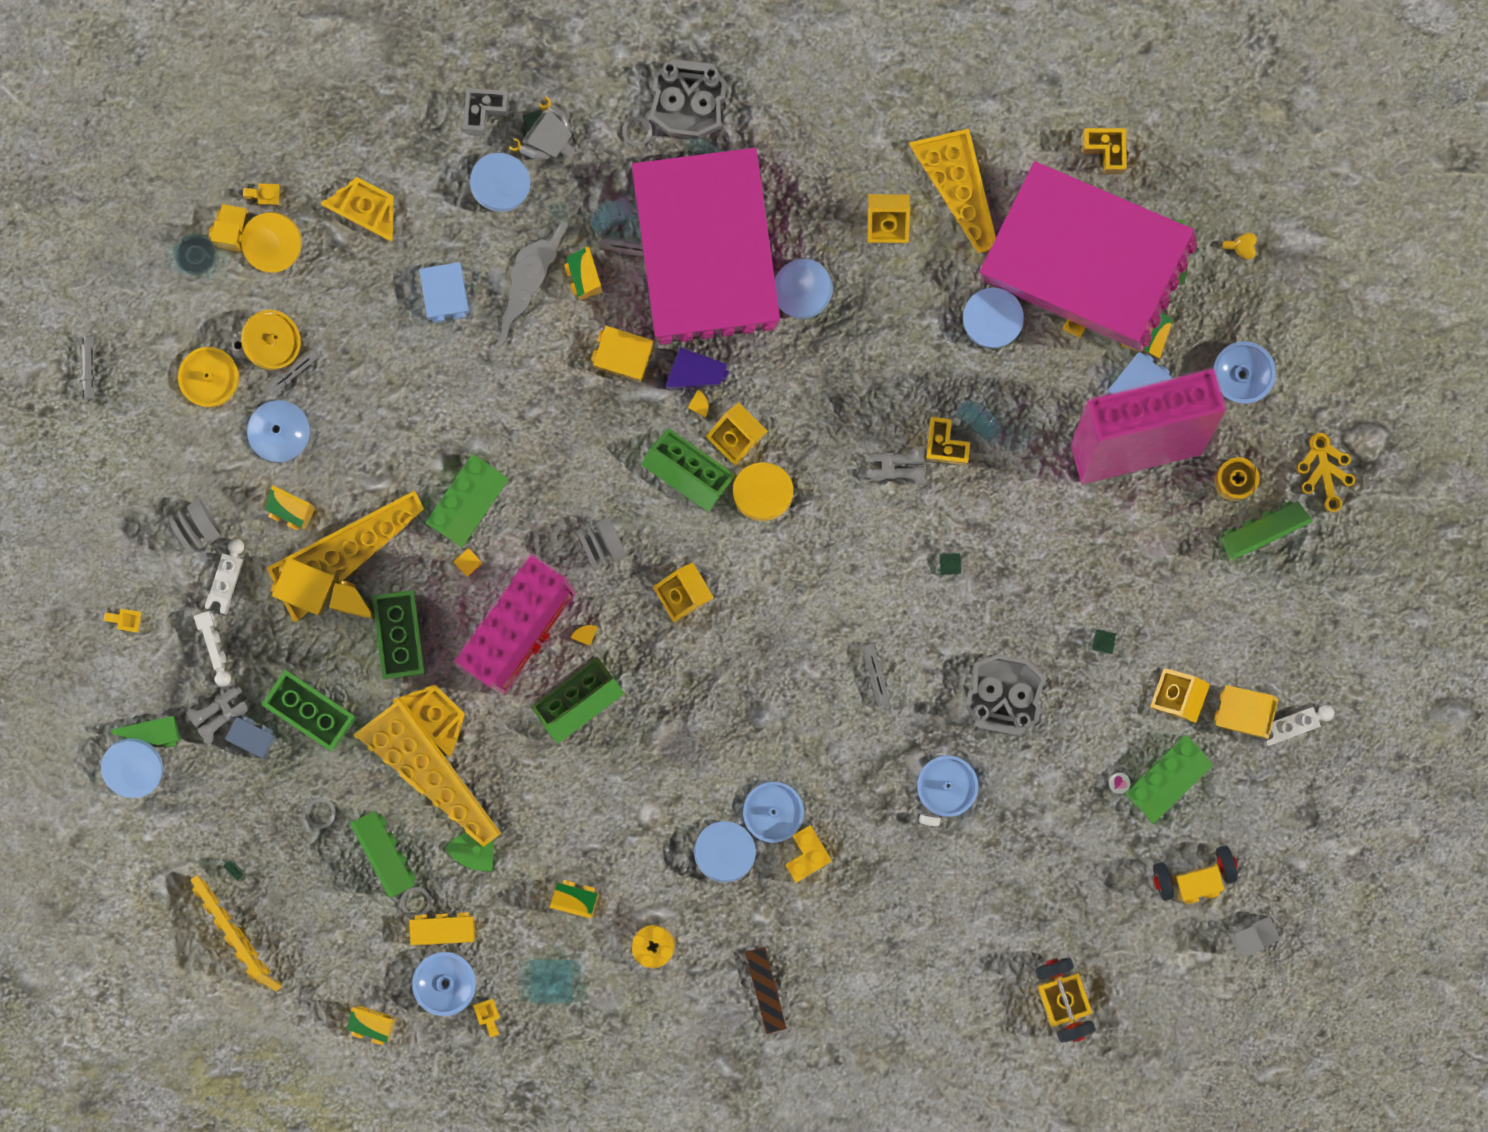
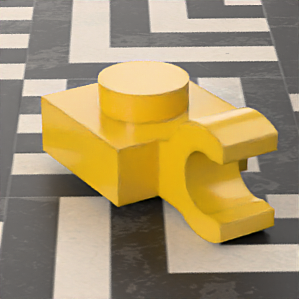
M259 183L258 190L243 188L244 199H258V205L279 206L280 184Z
M120 609L119 615L104 613L103 621L118 623V630L139 633L142 612Z
M494 998L473 1005L479 1025L486 1024L490 1038L500 1035L495 1020L501 1018Z

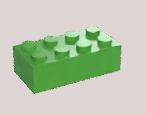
M416 591L373 595L372 600L382 679L390 680L427 675Z
M284 670L261 704L332 752L336 750L357 719V716L288 670Z

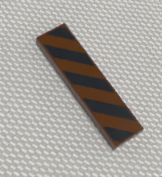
M766 947L746 951L745 955L766 1034L787 1029Z

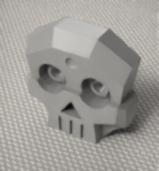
M675 59L666 62L663 68L654 74L652 90L655 98L649 120L669 136L700 139L721 129L720 105L725 102L726 81L718 73L715 66L709 63ZM686 82L694 84L688 88ZM675 97L676 102L670 103L669 98ZM701 101H706L707 105L705 107H702L699 103Z
M999 654L974 663L972 690L967 693L965 708L972 715L979 729L1020 736L1026 729L1038 723L1041 709L1038 700L1046 677L1028 660ZM987 686H992L994 692L989 694L986 691ZM1019 692L1025 694L1023 700L1018 699L1017 694ZM1003 705L1008 716L994 714V712Z

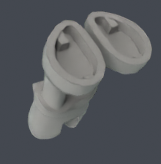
M917 446L914 452L909 454H894L892 452L874 453L866 456V463H882V470H867L866 477L872 481L907 478L913 479L918 485H925L924 466L915 468H894L893 464L924 465V446Z
M239 686L214 699L215 702L201 710L190 709L186 712L193 725L198 727L207 718L222 709L223 713L197 729L207 745L214 740L213 734L219 727L230 722L235 717L242 716L249 710L251 702L248 699L237 704L235 707L231 702L243 693Z

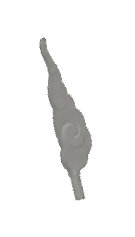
M561 221L550 241L539 240L532 245L522 248L517 254L516 263L511 271L512 284L509 289L510 299L508 301V308L503 316L501 338L495 344L496 348H500L505 343L511 323L526 310L531 296L543 283L549 266L557 258V247L569 225L568 223Z

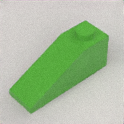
M176 716L111 730L114 735L136 738L155 745H164V749L177 746L176 742L182 741Z

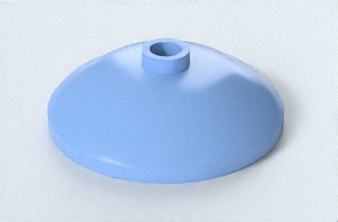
M1242 341L1227 346L1219 353L1213 365L1221 394L1235 403L1250 404L1259 401L1269 393L1275 382L1276 368L1271 355L1263 347L1253 342ZM1240 371L1246 374L1245 378L1239 377Z
M275 400L267 402L255 410L248 423L247 436L256 454L267 461L281 463L290 461L303 452L309 441L310 426L306 415L299 407L287 401ZM275 426L280 427V431L278 433L273 432V428Z
M439 952L428 956L418 965L413 976L412 988L417 1002L427 1012L438 1016H450L462 1011L469 1005L475 994L476 978L472 967L464 958L450 952ZM444 979L449 981L448 987H443L442 981Z

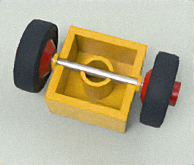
M1224 845L1216 848L1217 863H1214V865L1178 875H1171L1164 862L1154 864L1153 884L1155 889L1159 891L1162 900L1166 901L1174 898L1173 885L1178 901H1184L1185 904L1199 902V897L1202 896L1208 899L1220 896L1219 892L1225 891L1221 875L1226 884L1237 881L1236 869L1238 865L1229 847Z
M1057 957L1046 961L1045 965L1035 969L1039 980L1055 978L1054 980L1037 985L1050 1026L1055 1027L1066 1022L1069 1023L1067 1027L1057 1032L1060 1043L1072 1040L1075 1043L1084 1040L1085 1036L1096 1031L1092 1020L1076 1022L1078 1018L1093 1013L1079 973L1075 972L1062 977L1065 972L1074 968L1072 959L1064 958L1058 960Z

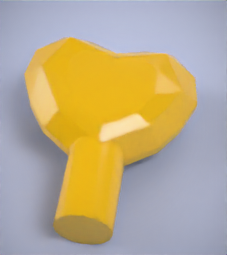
M1253 233L1242 234L1235 241H1223L1222 249H1233L1241 258L1250 260L1256 254L1254 245L1256 244L1257 237Z

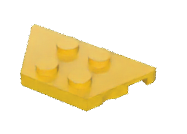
M356 177L347 186L336 191V194L321 202V206L390 242L393 241V195Z
M432 685L392 700L395 703L402 698L434 743L449 757L453 755L465 713L439 687Z

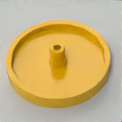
M264 212L255 216L246 224L242 232L241 247L244 256L252 266L264 272L275 273L283 271L295 263L301 253L302 237L299 228L288 216L278 212Z
M277 310L257 312L246 321L241 333V343L246 356L253 364L265 370H279L288 366L296 359L300 350L301 339L296 324L286 314Z
M202 347L192 351L184 358L178 372V383L184 396L192 403L206 408L217 407L229 401L235 394L239 385V370L233 358L225 351L215 347Z
M761 462L749 465L737 475L734 481L733 499L735 505L743 515L757 521L776 519L783 515L792 503V480L786 471L775 464Z

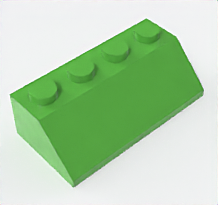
M669 428L654 443L641 463L648 471L658 476L708 512L719 501L736 476Z
M472 453L426 521V524L463 548L509 479Z
M1290 500L1280 505L1281 510L1273 512L1271 509L1261 514L1262 519L1255 521L1252 518L1242 523L1244 527L1239 530L1233 527L1223 532L1225 536L1220 538L1230 560L1233 561L1313 522L1311 517L1299 501L1292 503Z
M595 657L530 707L545 729L559 744L625 693L600 659Z
M1183 735L1124 795L1154 824L1213 765L1202 750L1187 735Z
M374 811L351 822L350 825L389 898H393L416 886L414 881L417 878L413 870H408L405 862L407 859L402 850H397L395 846L397 840L392 832L388 833L385 827L387 821L383 814H378L377 811Z

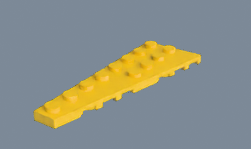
M414 490L288 557L337 578L335 583L340 584L341 581H345L420 515L425 508ZM288 557L266 568L273 582L279 579L281 575L279 572L280 566L283 561H287ZM284 602L294 623L309 613L306 610Z
M402 698L353 734L356 739H360L367 745L371 752L374 751L381 757L386 765L394 768L400 774L399 776L420 794L428 797L433 802V805L441 808L449 815L448 817L452 821L455 820L462 826L465 832L481 846L484 847L501 834Z

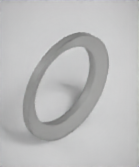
M634 116L624 123L622 134L625 141L630 145L642 146L650 140L652 126L646 118ZM633 121H642L648 127V136L642 142H633L626 135L627 126Z
M316 798L307 805L305 817L312 827L323 829L334 822L336 809L331 801L325 798ZM317 802H325L331 807L332 817L326 824H315L310 818V809Z
M412 887L403 893L400 905L406 915L415 918L414 915H425L429 911L431 897L425 889ZM412 891H420L427 898V907L419 914H413L405 907V898Z

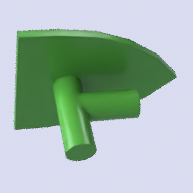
M465 832L446 846V851L461 865L474 870L493 871L494 839L483 847Z

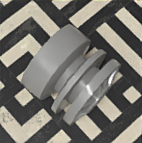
M200 499L187 506L190 514L188 517L181 510L177 512L180 521L175 515L168 517L173 534L181 546L190 554L196 552L193 542L199 549L203 548L202 537L209 543L222 537L216 521Z
M610 517L597 522L599 531L597 533H594L592 528L587 526L590 536L586 538L582 529L577 531L580 548L586 561L593 567L594 571L599 569L596 562L598 559H601L604 567L607 566L605 558L607 555H610L614 562L627 557Z

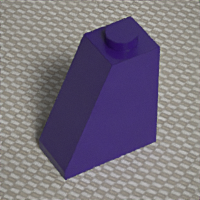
M680 347L666 383V389L720 387L722 382H726L730 371L726 370L727 364Z

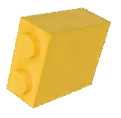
M605 326L604 331L600 330L597 342H600L598 350L594 349L591 357V362H594L593 367L642 382L654 341Z
M288 557L287 561H283L280 566L279 572L281 575L279 579L275 580L271 587L272 597L321 617L337 578Z
M1225 685V689L1220 694V709L1215 714V726L1269 739L1279 698L1273 695Z

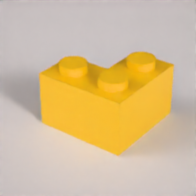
M1126 128L1084 129L1082 133V154H1103V174H1124L1127 170Z
M222 204L221 210L218 209L214 226H210L209 238H211V242L217 248L242 252L241 237L249 217L247 208Z
M930 418L925 461L967 466L970 442L950 440L952 419Z
M811 825L792 835L803 854L788 862L785 866L797 883L832 862Z

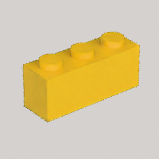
M469 912L457 913V917H448V913L436 914V918H427V914L414 915L415 919L409 920L411 945L476 941L475 916H469Z

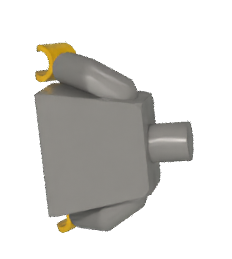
M544 97L548 104L543 106L539 103V107L543 112L522 140L525 144L514 138L513 141L518 143V146L516 148L509 146V148L515 153L520 152L533 159L546 160L550 157H556L559 152L569 158L575 148L567 142L572 135L569 131L570 125L567 116L557 106L552 105L548 97Z

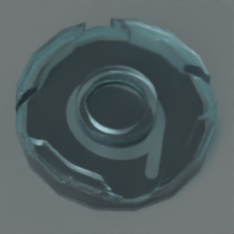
M189 234L184 236L174 250V257L177 265L185 273L201 275L208 272L214 266L216 249L207 237L201 234Z

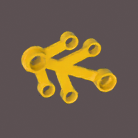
M1316 433L1309 441L1311 450L1305 459L1297 465L1296 469L1300 474L1308 473L1310 464L1318 454L1319 464L1308 481L1301 485V491L1305 495L1311 494L1314 491L1315 484L1322 475L1327 497L1324 507L1328 512L1334 513L1341 509L1342 500L1335 496L1331 474L1342 480V484L1346 487H1350L1355 483V477L1330 463L1327 454L1336 458L1340 466L1350 464L1351 457L1331 446L1330 439L1326 434ZM1317 440H1321L1323 442L1322 447H1318L1316 445ZM1342 456L1348 459L1346 464L1341 462ZM1301 464H1305V465H1306V467H1307V470H1306V471H1301V470H1300V465H1301ZM1347 476L1352 479L1351 484L1345 482ZM1306 484L1311 486L1310 492L1305 491L1304 486ZM1330 501L1336 503L1335 508L1329 506Z

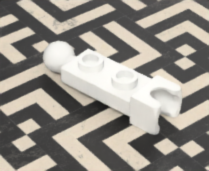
M236 538L232 539L228 544L230 554L222 553L211 591L205 604L206 609L212 610L214 604L219 602L221 604L220 612L225 615L228 613L243 563V559H239L237 556L243 552L244 543Z
M210 611L195 615L194 619L197 629L203 632L213 668L217 673L214 678L215 683L220 687H226L231 681V676L224 670V663L227 660L224 651L219 649L218 643L221 642L219 633L213 629L217 627L214 615Z
M1323 705L1319 708L1318 712H1315L1314 707L1273 721L1270 732L1271 738L1266 740L1264 745L1267 747L1321 727L1319 720H1332L1335 714L1334 709L1330 705Z

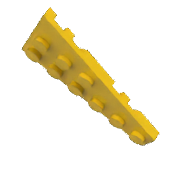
M964 129L909 142L908 145L977 254L989 252L996 239L970 130Z
M198 875L190 880L194 885L192 888L193 892L198 898L202 897L204 900L203 907L209 914H213L215 917L213 922L217 928L225 932L226 936L224 939L230 947L234 946L236 949L235 955L237 959L248 967L246 972L252 980L255 979L260 985L263 983L275 992L282 988L279 981L274 980L268 975L271 970L261 959H257L259 954L241 929L237 928L233 922H229L232 917L222 906H218L220 901L205 880Z

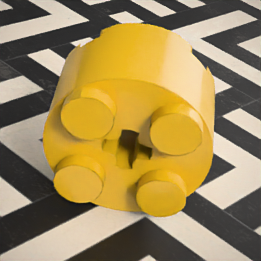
M1234 457L1224 462L1217 469L1214 476V485L1217 493L1226 500L1241 501L1254 493L1259 485L1260 476L1257 468L1251 461L1242 457ZM1236 475L1238 479H1241V481L1237 484L1232 479Z
M652 924L643 927L636 933L632 941V953L635 959L647 968H658L665 965L675 951V940L672 933L660 925ZM650 941L659 944L656 952L653 949L649 950Z

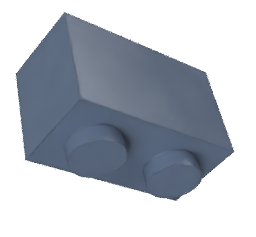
M243 716V718L236 717L225 740L260 758L266 759L277 737L272 734L274 730L264 725L259 728L253 725L254 720Z

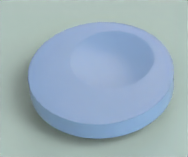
M492 153L482 157L475 164L470 175V188L475 199L485 208L497 212H507L519 207L526 199L530 190V176L526 167L517 158L505 153Z
M797 259L791 261L775 277L778 307L792 318L807 319L814 317L825 309L831 299L833 284L830 274L821 264L814 260Z
M986 288L978 291L968 300L964 308L963 325L967 335L976 344L985 348L995 349L1010 344L1018 336L1023 326L1024 315L1021 304L1013 294L1001 288Z
M126 738L115 742L108 748L102 758L101 773L107 786L118 795L128 798H139L148 795L157 787L163 775V762L157 750L149 743L136 738Z
M941 756L931 760L923 767L918 777L917 791L922 804L929 811L939 816L951 817L965 812L974 803L978 793V779L973 768L963 759L955 756Z
M766 782L754 788L747 796L743 807V817L748 830L755 837L765 842L777 843L791 838L799 830L804 818V807L800 796L790 786L780 782Z
M728 821L716 822L707 826L698 836L694 847L695 861L701 872L708 878L723 883L734 882L744 877L751 869L756 856L755 844L748 831L742 826Z

